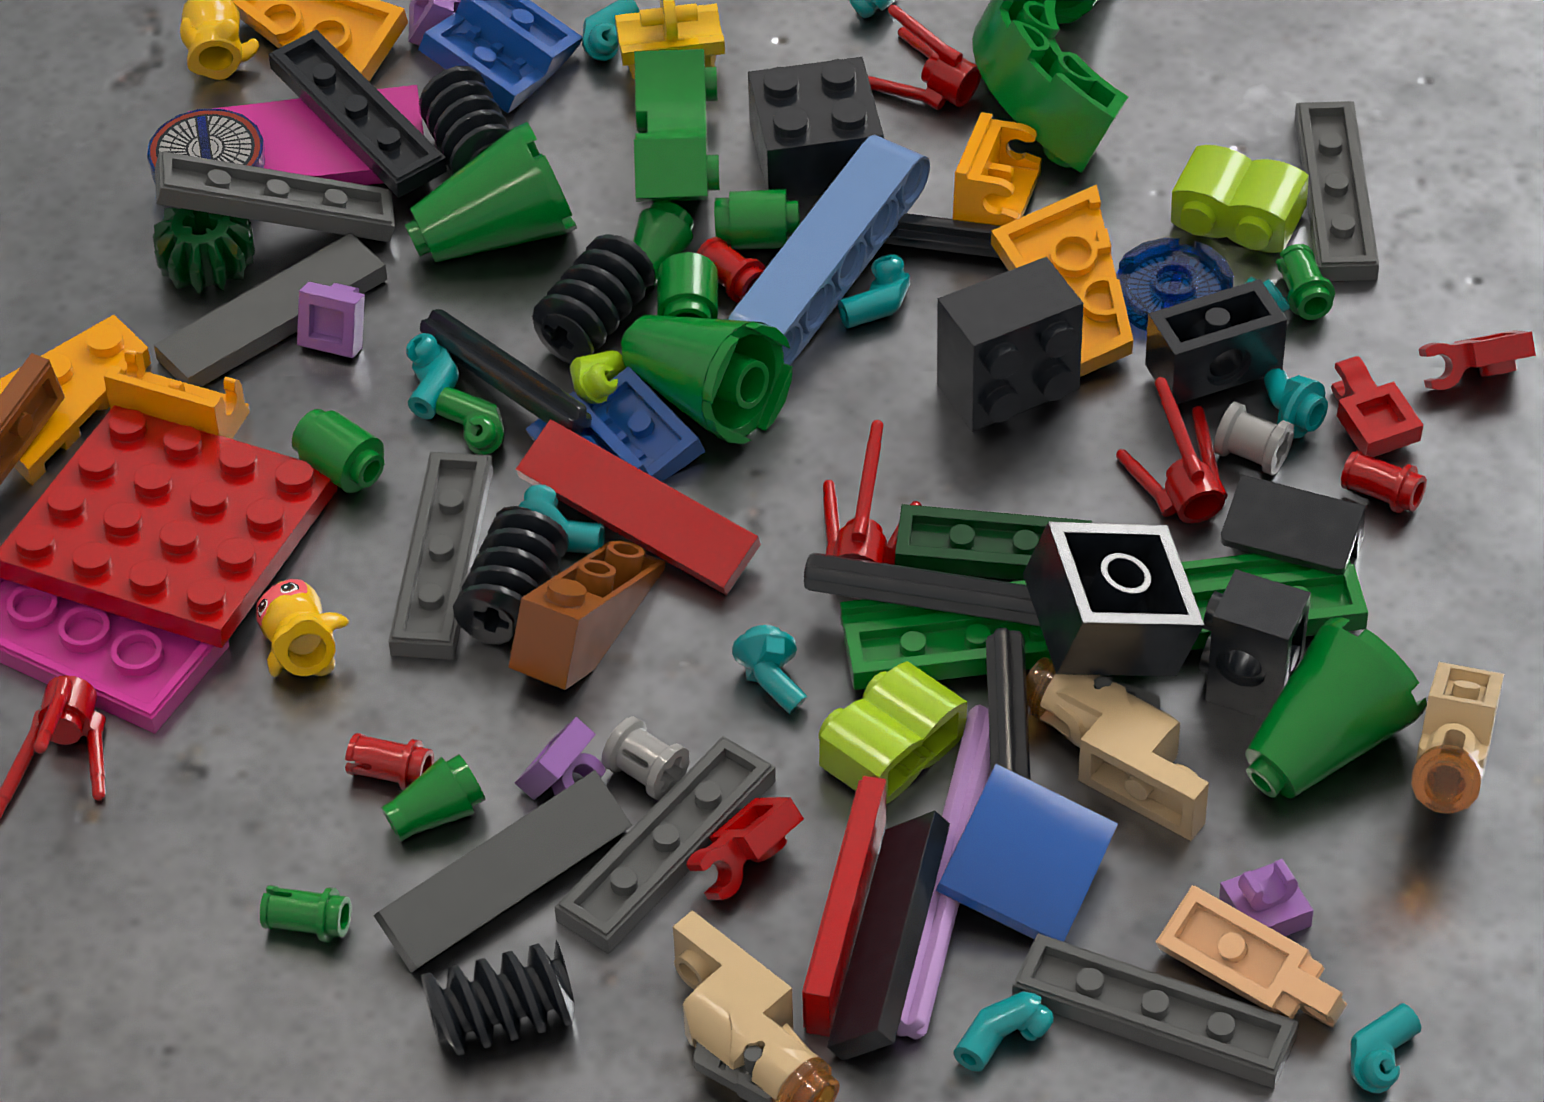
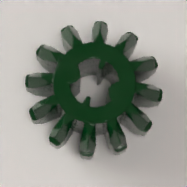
M164 208V219L154 225L153 242L157 266L161 269L162 276L170 277L176 289L192 284L198 294L206 286L215 285L224 291L227 279L243 280L246 266L254 263L255 245L252 225L249 219L183 208Z

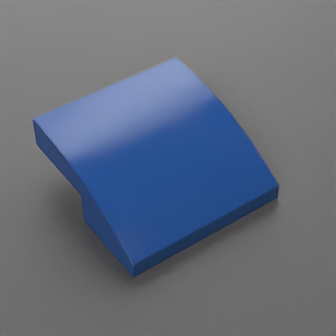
M461 0L454 14L424 33L418 50L444 69L455 66H470L479 71L498 107L509 113L538 90L580 46L582 36L531 0Z
M629 366L613 378L618 379L617 389L603 403L589 404L578 397L574 391L569 394L583 403L587 408V412L592 416L590 427L583 429L581 437L659 481L669 478L705 452L699 438ZM537 419L526 428V431L535 441L547 423Z
M995 764L935 891L1033 939L1039 933L1064 942L1118 823Z

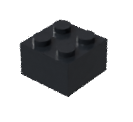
M863 57L834 59L831 61L748 72L749 122L766 190L786 189L787 199L823 195L869 136L875 134L884 138Z
M1047 256L938 298L937 385L972 432L996 422L1006 421L1018 413L1046 402L1059 400L1067 394L1080 389L1084 303Z
M1048 522L1023 572V577L1056 674L1177 676L1204 627V622L1168 525Z

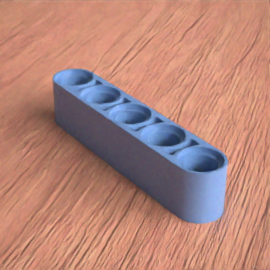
M875 134L869 136L738 303L728 320L763 322L776 327L788 339L790 349L783 346L782 348L784 363L791 366L836 307L838 300L842 299L896 228L900 218L909 211L919 198L928 180L930 172L929 158Z

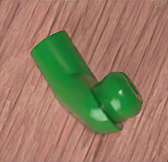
M445 387L441 391L436 402V413L439 416L463 424L464 440L470 450L481 455H487L498 450L505 438V430L498 406L451 387Z

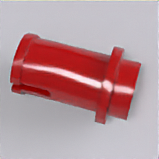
M720 237L708 239L697 251L698 254L709 258L715 264L718 272V282L726 288L727 296L736 303L742 300L766 269L756 258L746 259L728 246L727 242Z
M1358 450L1350 454L1341 475L1342 488L1351 489L1390 503L1391 511L1401 513L1404 509L1411 512L1415 511L1422 501L1427 484L1426 476L1418 474V469L1414 465L1407 464L1401 468L1365 455L1364 452Z
M355 733L349 741L345 755L346 761H355V763L348 762L345 765V770L349 775H362L397 782L401 790H405L434 763V752L432 749L424 748L422 741L416 739L410 740L408 744H402Z

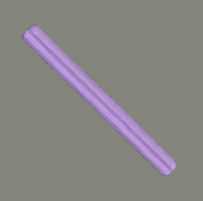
M976 705L969 711L942 817L950 823L897 1031V1036L899 1037L909 1036L913 1039H920L927 1033L960 902L935 890L991 774L988 708L982 705Z

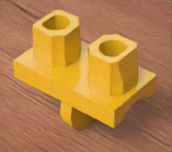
M660 0L659 8L642 9L638 13L615 15L623 66H629L633 79H635L634 51L704 49L705 67H713L716 55L725 54V41L721 31L717 3L698 6L696 3L675 6L674 0Z

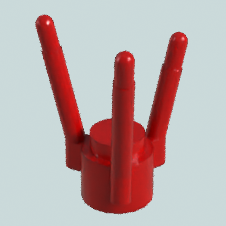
M890 5L888 13L903 25L898 30V36L928 57L921 73V80L927 83V88H918L868 76L871 90L921 101L936 110H940L946 101L957 107L964 106L974 95L981 80V74L977 65L963 58L961 52L945 44L897 5Z
M1159 377L1155 380V386L1182 459L1177 460L1167 469V480L1164 489L1125 449L1118 450L1116 457L1156 500L1164 517L1177 513L1182 522L1199 523L1215 516L1224 506L1228 494L1219 477L1204 409L1201 406H1196L1192 410L1201 462L1196 456L1168 382L1165 378Z
M874 420L871 424L855 518L850 519L841 529L835 483L832 480H826L823 483V504L827 538L825 554L895 565L899 523L887 543L882 527L876 521L869 519L884 427L881 420ZM913 501L910 504L922 506L921 503L918 501Z
M63 675L55 677L48 682L40 709L35 711L30 730L0 788V819L10 803L34 753H44L50 741L61 745H69L77 742L83 735L87 737L92 796L97 801L105 798L102 734L106 717L94 711L97 692L86 680L76 676Z

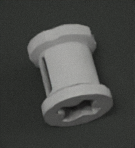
M1233 402L1223 415L1214 440V453L1224 457L1233 453L1261 464L1264 473L1274 476L1288 455L1294 436V424L1284 420L1279 424L1272 423L1247 413L1245 405Z
M634 716L628 717L619 723L609 736L602 752L601 762L611 772L624 771L646 785V793L649 796L660 800L686 774L690 763L689 750L677 743L669 746L648 733L645 722Z

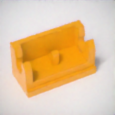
M980 113L955 171L952 220L1003 226L1023 217L1041 173L1042 158L1029 153H1016L1011 150L1008 142L1013 139H1019L1023 142H1034L1037 136L1035 129L1022 123L992 119L993 114Z
M126 349L124 352V358L127 363L126 375L123 368L111 365L103 376L110 409L114 405L126 409H135L143 414L180 425L191 426L197 430L217 436L221 435L233 439L250 413L249 404L245 403L242 384L239 380L225 377L223 383L226 394L149 373L145 370L142 354L131 349Z

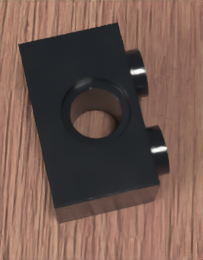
M1261 279L1148 313L1145 366L1154 380L1159 377L1167 380L1176 404L1265 377L1272 369L1279 368L1283 370L1288 319Z
M1235 569L1224 594L1214 591L1204 615L1203 629L1211 631V635L1204 646L1199 665L1201 672L1208 673L1206 701L1262 719L1266 718L1304 655L1311 592Z

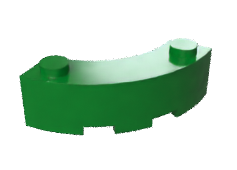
M991 0L976 25L972 38L975 62L983 80L1000 105L1017 123L1026 124L1037 131L1035 140L1044 146L1043 151L1051 161L1064 167H1073L1082 173L1129 96L1100 77L1077 54L1061 51L1055 40L1060 30L1055 17L1056 0Z
M704 49L634 51L636 128L638 132H647L635 133L634 139L636 202L708 200V191L720 190L719 155H708L706 102L718 101L717 67H705Z

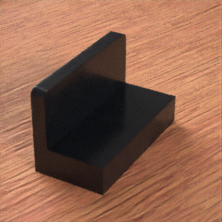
M1241 474L1221 531V543L1230 548L1335 575H1343L1350 557L1357 558L1364 538L1365 506Z

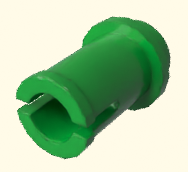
M1304 244L1288 246L1280 252V256L1283 259L1277 258L1276 265L1289 290L1287 301L1290 309L1307 320L1321 318L1333 306L1335 297L1334 286L1329 279L1322 276L1315 261L1314 252L1309 246Z
M269 885L266 888L267 893H263L260 904V923L264 929L271 930L276 928L317 934L318 939L322 942H330L334 936L344 937L348 931L352 913L351 900L348 896H341L336 888L328 887L323 893Z

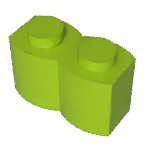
M1217 145L1196 146L1172 190L1171 223L1193 235L1209 238L1228 237L1235 243L1250 250L1267 253L1281 252L1287 246L1307 206L1309 175L1285 162L1271 159L1252 161L1247 156L1230 148Z
M908 661L897 665L888 672L882 671L869 682L864 691L863 699L853 702L845 709L838 708L834 710L823 722L818 736L819 766L855 791L859 780H862L863 776L886 779V804H888L903 793L923 769L938 762L963 737L967 721L968 702Z

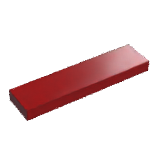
M551 419L516 468L519 478L532 485L541 484L551 487L556 492L557 499L596 522L604 524L605 527L726 596L761 546L757 535Z
M863 776L857 785L802 990L803 1028H806V1033L827 1037H830L886 824V779Z

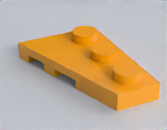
M232 0L239 10L240 19L277 48H281L317 29L368 81L371 80L408 24L404 8L380 0Z
M1097 184L991 230V245L1008 271L1047 256L1084 303L1080 377L1132 354L1134 341L1120 280L1116 277L1111 256V242L1108 230L1105 228L1102 218L1101 200Z
M115 315L108 317L41 355V357L50 360L65 398L14 466L32 486L46 472L44 463L60 447L68 450L81 436L79 427L96 410H107L110 407L103 376L111 365L123 368L126 375L125 350L131 349L140 352L143 356L145 370L151 365L148 347ZM20 368L0 378V394Z

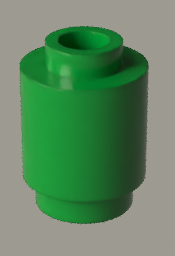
M786 189L730 191L729 197L715 198V236L727 242V245H731V248L735 251L781 249L800 225L799 201H788Z
M692 252L677 253L666 258L660 264L657 274V315L717 319L718 272L715 264L709 258Z
M314 409L299 421L293 432L292 448L298 453L299 459L309 463L312 468L330 478L333 484L347 493H355L363 488L370 487L379 479L385 465L383 442L336 411L330 410L325 412L322 409Z

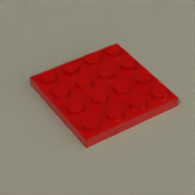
M114 405L0 546V578L223 648L338 490V486L333 484L330 478L312 468L309 463L300 459L221 435L217 436L197 430L191 426H184L143 414L135 409H126Z

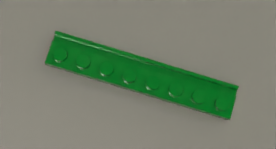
M1254 553L1181 562L1202 620H1204L1208 602L1214 591L1224 594L1235 569L1311 592L1306 636L1316 635L1318 630L1330 618L1343 617L1350 620L1342 628L1346 631L1364 630L1367 628L1368 609L1355 566L1351 564L1350 559L1343 575H1335ZM1025 580L1010 582L1026 585ZM865 599L840 602L841 626H843L844 642L854 690L866 689L869 682L882 671L888 672L897 665L907 661L935 680L987 674L986 639L994 634L998 628L1020 631L1025 638L1026 670L1053 666L1040 626ZM1202 629L1191 650L1204 649L1211 631Z

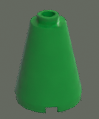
M528 122L515 126L410 208L415 220L404 225L419 257L430 252L435 263L560 236L577 229L576 223L571 218L572 212L546 156L540 154L534 141L537 138Z
M644 315L638 318L623 335L621 350L624 366L626 368L629 366L645 384L721 440L737 444H745L752 441L745 436L749 435L756 428L766 431L774 423L786 402L792 381L793 366L784 363L782 346L789 349L790 346L788 339L776 327L756 321Z
M1343 617L1330 618L1318 630L1245 751L1246 759L1250 765L1246 769L1248 777L1258 789L1270 797H1276L1280 794L1287 798H1294L1413 724L1427 707L1426 697L1418 702L1415 701L1411 691L1419 684V681L1400 656L1368 629H1365L1358 637L1342 629L1350 621L1349 619Z

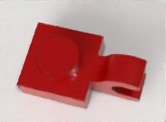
M1518 330L1455 341L1452 344L1428 343L1419 348L1420 356L1432 357L1440 355L1445 361V371L1441 376L1424 380L1426 388L1445 390L1455 386L1460 381L1464 371L1469 367H1479L1480 376H1492L1516 371L1517 359L1536 356L1532 331Z
M1359 356L1335 363V369L1342 378L1341 381L1332 383L1331 386L1332 392L1338 401L1336 416L1359 451L1364 452L1365 455L1375 457L1421 441L1424 425L1394 381L1377 387L1365 363Z
M791 797L754 798L709 837L712 844L694 852L688 859L686 866L690 871H705L714 863L718 870V878L715 884L709 887L704 894L708 900L730 898L741 886L745 861L752 859L754 862H760L778 853L787 844L788 840L785 835L803 821L804 818Z

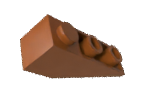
M609 541L522 597L508 668L564 690L575 684L598 666L664 571L666 562L645 554L644 549L637 544L627 541Z

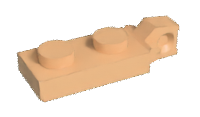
M1191 886L1156 940V944L1161 951L1264 1010L1293 1019L1298 1010L1301 1009L1304 1013L1333 1028L1347 1006V1003L1342 999L1343 993L1319 979L1325 968L1321 963L1312 958L1307 948L1196 886Z

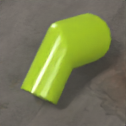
M610 350L574 359L570 365V373L577 396L589 404L605 402L608 396L617 389L618 379L613 378L626 369L622 355L618 351Z

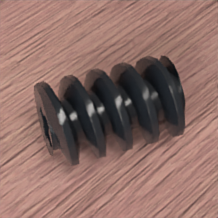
M455 66L445 69L434 76L422 90L419 99V113L434 138L438 149L446 157V164L452 175L511 130L501 114L500 108L493 99V95L487 85H485L480 72L470 66Z
M612 234L597 236L586 247V251L573 262V266L563 273L560 281L556 282L549 289L547 296H544L535 305L532 320L534 329L541 342L553 355L569 364L577 357L593 354L594 350H598L606 342L607 335H611L619 327L620 320H623L632 312V305H636L643 299L646 287L654 285L656 274L652 262L647 254L635 242Z
M519 506L504 507L496 513V517L487 531L488 535L481 544L479 554H477L470 568V573L461 587L462 591L453 605L454 617L460 627L470 636L485 644H503L511 640L512 636L515 635L521 598L552 579V576L556 574L561 565V557L564 556L570 545L568 534L560 524L546 515Z
M557 940L555 942L554 960L549 958L539 943L529 946L527 967L521 964L513 951L502 953L500 974L498 975L485 958L475 961L472 982L467 979L458 965L449 967L446 989L441 988L431 972L421 975L438 1044L440 1045V1040L446 1039L457 1055L465 1054L467 1033L472 1031L484 1048L492 1047L494 1025L500 1024L512 1041L519 1039L521 1018L528 1017L538 1033L546 1032L549 1010L554 1009L565 1026L573 1024L575 1010L573 992Z

